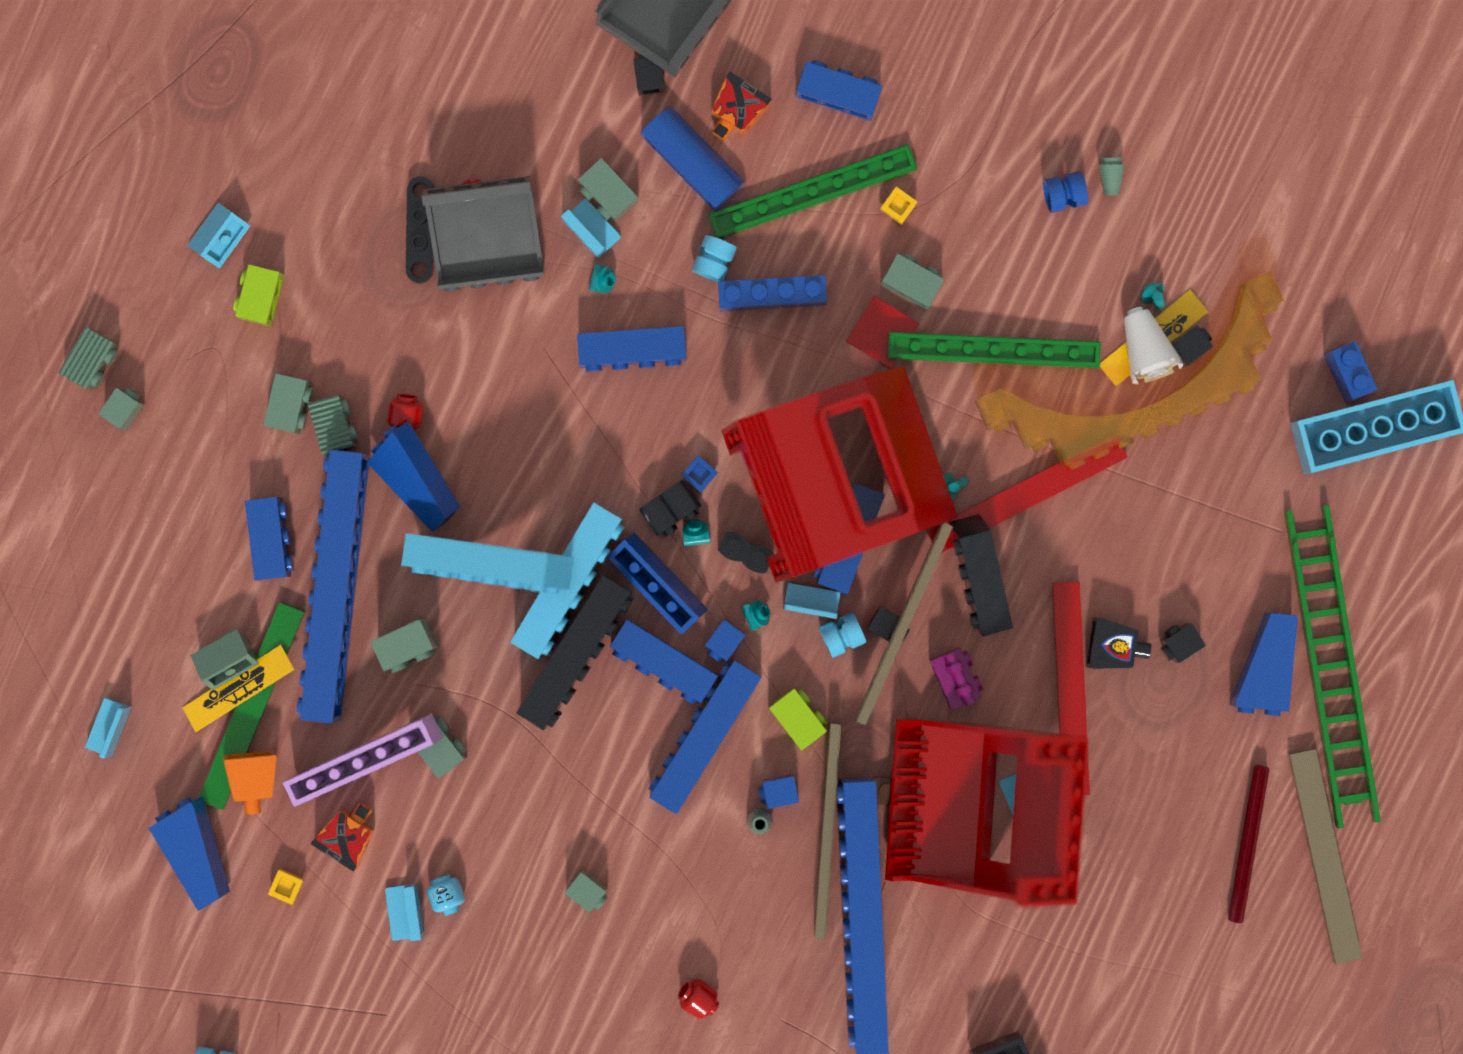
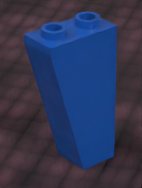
M408 422L399 428L394 425L384 434L386 440L380 441L371 450L373 455L367 461V464L417 517L434 532L454 515L460 508V505L412 426Z
M1264 614L1230 700V705L1238 707V712L1254 714V709H1264L1265 715L1281 716V711L1289 712L1298 615Z
M202 796L194 801L190 797L176 805L177 811L171 814L167 810L155 818L156 824L149 827L150 832L198 911L230 892Z

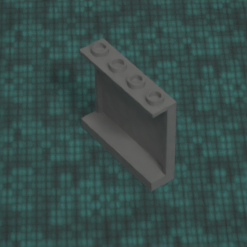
M601 0L595 10L598 14L596 25L676 78L732 0Z
M530 176L423 189L422 202L426 208L438 279L437 289L452 292L459 290L461 286L471 285V288H482L487 283L497 282L498 285H506L516 279L535 281L539 279V276H544V263Z

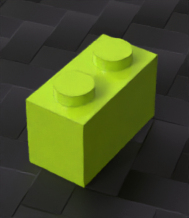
M248 264L247 270H243L240 279V285L243 286L241 295L237 296L234 302L233 310L236 311L235 316L243 320L272 326L285 275L277 271Z
M793 687L771 704L769 709L802 751L827 732L824 727L827 721L818 710L815 713L812 712L808 706L811 700L801 689L797 692Z

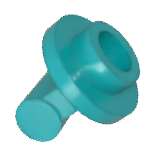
M595 264L588 290L596 293H609L616 283L613 269Z
M1154 282L1148 284L1143 288L1140 300L1144 304L1153 302L1157 311H1164L1166 305L1162 293L1165 290V286L1162 283L1155 284Z
M950 473L943 474L952 499L956 497V492L969 484V480L965 476L954 480Z
M695 519L683 526L684 546L711 543L707 523Z
M756 600L741 606L751 631L766 626L769 623L770 610L762 601Z

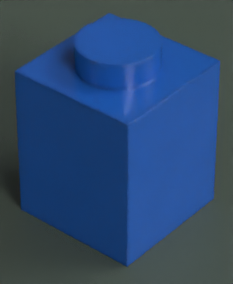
M723 619L705 644L709 648L706 653L718 662L722 658L727 661L745 637V634Z
M793 774L762 780L763 787L758 788L760 801L767 804V809L799 803Z

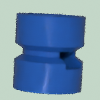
M1081 171L1065 174L1064 179H1061L1059 176L1043 179L1045 201L1050 213L1066 210L1067 205H1070L1072 208L1088 205L1087 186Z

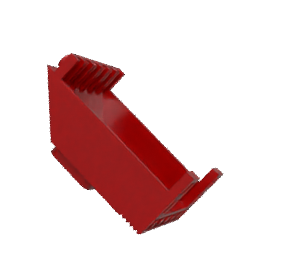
M904 366L863 376L738 419L721 430L730 456L740 452L743 455L773 539L777 554L766 558L775 583L896 541L958 517ZM859 407L863 410L898 508L895 512L869 521H864L828 421L830 417Z
M912 718L896 719L885 880L892 882L915 881L1015 901V906L1019 907L1077 904L1088 737L989 724ZM997 753L1017 756L1010 863L990 860Z

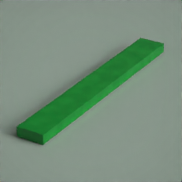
M907 144L709 213L708 217L715 237L721 239L917 171V166L910 146Z
M888 332L887 359L1098 369L1100 368L1101 341Z
M279 602L256 658H261L279 645L282 646L288 656L305 612ZM277 681L235 708L199 796H202L206 804L221 810L225 809L231 790L222 755L248 753Z

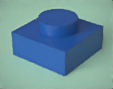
M697 455L682 473L681 477L702 493L718 472Z

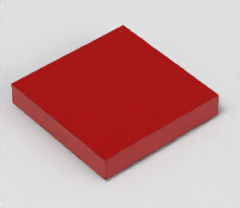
M874 296L846 342L887 368L892 369L897 359H887L888 332L914 333L919 323Z

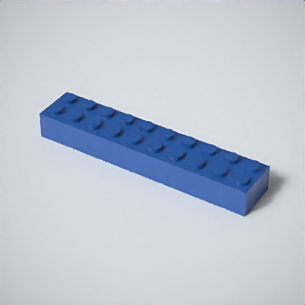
M330 450L329 456L326 455L324 459V471L327 472V479L321 486V498H324L323 509H319L318 525H321L320 536H316L315 552H318V560L312 566V579H315V587L309 593V606H312V614L306 620V632L309 633V641L303 647V659L306 660V668L300 674V686L303 687V695L297 701V713H300V720L335 723L340 721L342 716L369 473L367 461L370 459V456L363 453Z
M873 777L841 778V785H837L836 795L838 804L842 803V811L837 812L838 828L840 831H843L844 838H839V854L841 858H845V865H840V878L842 885H846V892H841L843 912H847V919H842L844 938L848 939L849 945L844 946V961L846 966H850V972H845L847 994L851 993V999H846L848 1021H852V1026H848V1042L850 1048L855 1049L856 1054H889L876 781Z

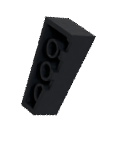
M980 514L949 522V525L953 526L951 530L953 537L952 545L960 563L958 565L959 574L966 586V589L963 590L967 605H971L973 612L969 614L973 629H978L982 637L1012 629L1013 625L990 528Z

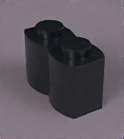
M682 479L640 508L639 511L657 536L663 534L666 537L678 529L676 523L684 518L688 522L700 514L698 508L702 505L684 479Z
M726 532L718 547L719 552L724 557L733 561H742L748 569L756 573L767 572L769 564L766 557L773 555L767 548L757 544H750L743 536L733 532Z

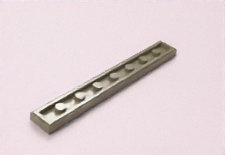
M946 523L940 524L856 714L855 721L866 725L952 530L953 526Z
M838 722L829 723L814 926L815 939L826 938L841 725Z
M1313 748L1289 753L1288 757L1333 962L1339 964L1362 959L1317 751Z

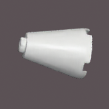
M1142 307L1129 310L1127 312L1128 316L1124 318L1132 383L1139 384L1137 379L1144 378L1145 383L1163 378L1174 373L1172 367L1177 364L1179 369L1182 368V359L1148 309L1143 310Z

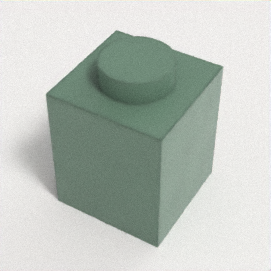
M127 387L125 391L116 388L98 414L119 429L127 431L145 404L138 400L140 395Z
M582 869L566 889L565 894L590 913L594 907L599 910L608 897L604 894L608 888Z

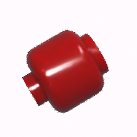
M397 394L396 398L390 400L387 421L391 427L396 425L399 428L406 422L412 426L413 430L421 427L423 404L418 401L417 396Z
M698 978L686 981L678 993L681 1009L698 1019H703L707 1015H713L719 1006L717 990Z

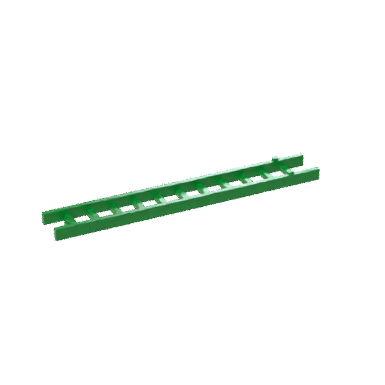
M1322 505L1321 512L1324 529L1296 533L1292 510L1284 511L1335 827L1344 828L1341 803L1349 805L1362 803V800L1369 799L1372 821L1375 823L1381 822L1335 544L1336 538L1333 532L1329 505ZM1326 536L1328 555L1300 559L1297 540ZM1330 562L1333 581L1304 586L1301 566ZM1334 588L1337 608L1309 612L1306 592ZM1339 615L1341 635L1313 639L1310 619ZM1343 641L1346 660L1317 664L1314 646ZM1347 667L1349 687L1322 691L1319 671ZM1345 694L1352 695L1354 713L1326 717L1323 698ZM1356 720L1359 739L1330 743L1327 724ZM1360 746L1362 766L1334 769L1333 750ZM1359 773L1365 774L1367 792L1339 796L1336 777Z

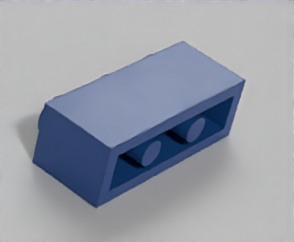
M813 60L810 63L806 61L796 91L797 98L868 121L872 120L882 86L878 85L877 80L870 77L859 79L853 77V73L848 70L838 68L835 71L828 69V65L823 62Z
M281 497L245 501L254 581L291 577V571H294L293 556L288 553V544H291V534L289 528L285 529L284 518L288 517L286 502H282Z

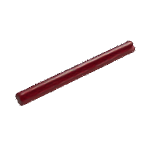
M1255 765L1252 775L1228 920L1234 923L1244 922L1270 771L1267 766Z

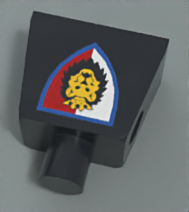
M1093 617L1086 667L1092 669L1133 668L1135 657L1150 658L1151 643L1137 641L1138 630L1102 618Z

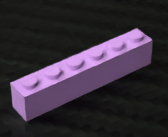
M431 713L296 774L283 782V785L293 806L296 807L429 747L442 739L443 736Z

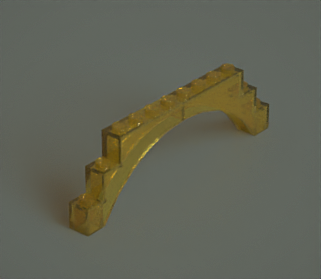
M1271 271L1240 285L1231 322L1218 348L1201 370L1182 387L1150 406L1128 413L1098 417L1069 415L1035 406L1003 388L975 401L987 431L995 428L996 432L1008 428L1011 426L1009 421L1012 420L1024 449L1032 446L1033 451L1047 446V439H1049L1061 467L1069 465L1072 470L1086 464L1084 460L1086 457L1094 455L1095 459L1109 454V447L1118 444L1119 448L1134 443V436L1142 433L1145 438L1159 432L1157 428L1159 425L1166 423L1170 427L1182 422V415L1191 412L1193 417L1207 411L1205 406L1215 401L1216 406L1232 400L1230 397L1232 393L1239 391L1240 395L1255 390L1254 384L1260 382L1261 378L1249 351L1251 355L1257 354L1267 349L1266 343L1273 341L1262 315L1264 316L1277 310L1276 304L1284 301Z

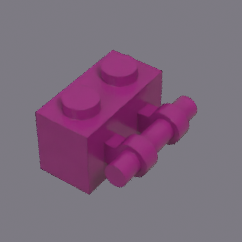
M958 647L929 660L951 710L964 705L968 706L975 703V700L982 698L980 691L983 690L978 676H972L969 667L973 664L967 651L962 652L961 648Z

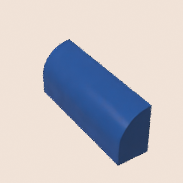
M672 106L663 110L641 131V136L714 211H717L746 183Z

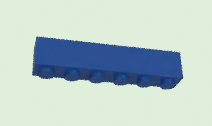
M735 659L732 664L726 662L719 673V676L722 677L721 682L717 687L715 685L711 686L705 696V699L709 700L704 709L698 707L690 720L694 723L693 727L689 732L683 731L676 743L680 748L675 755L670 752L662 765L666 768L661 778L656 775L648 788L652 791L649 798L676 815L762 678L759 674Z

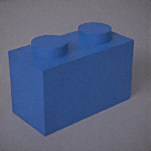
M1356 341L1323 354L1345 403L1378 390Z

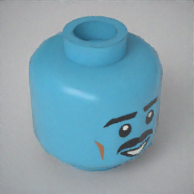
M450 874L430 881L431 886L427 888L426 892L433 911L438 913L444 912L445 916L460 911L458 905L465 901V895L459 880L455 877L451 878Z

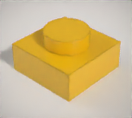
M895 187L880 210L902 225L918 201L898 187Z
M279 869L268 895L293 905L305 879Z

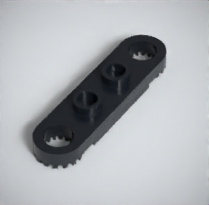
M419 176L413 178L407 186L406 274L411 281L422 284L426 283L433 276L434 255L426 208L423 206L422 198L416 197L413 190L419 183L426 184L428 189L434 188L429 179ZM420 262L424 263L427 267L426 274L422 277H415L412 273L413 266Z

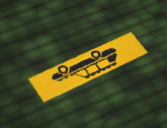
M1190 289L1159 314L1155 320L1169 341L1173 342L1207 314L1208 310ZM1126 342L1100 363V368L1115 386L1130 376Z
M279 645L257 659L258 665L214 690L210 689L182 707L194 731L201 730L295 670L282 646Z

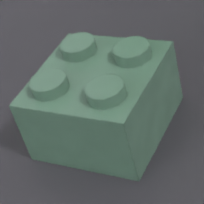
M427 618L416 620L370 642L383 671L391 670L392 673L410 667V660L416 659L419 662L434 656V649L439 647Z

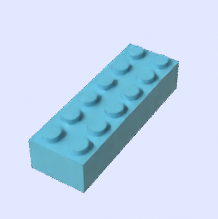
M1454 380L1292 422L1290 425L1303 473L1310 474L1463 433V413Z
M596 503L592 504L562 554L563 556L574 557L569 589L559 588L558 594L540 592L510 643L537 659L542 658L543 655L546 657L550 655L557 643L553 638L557 632L563 633L570 621L566 616L571 609L576 610L584 598L580 594L584 586H591L598 574L594 571L598 563L604 564L611 552L608 548L612 539L618 541L625 529L621 525L624 521L623 519Z
M406 533L401 565L412 567L411 572L558 594L559 588L569 589L574 557Z

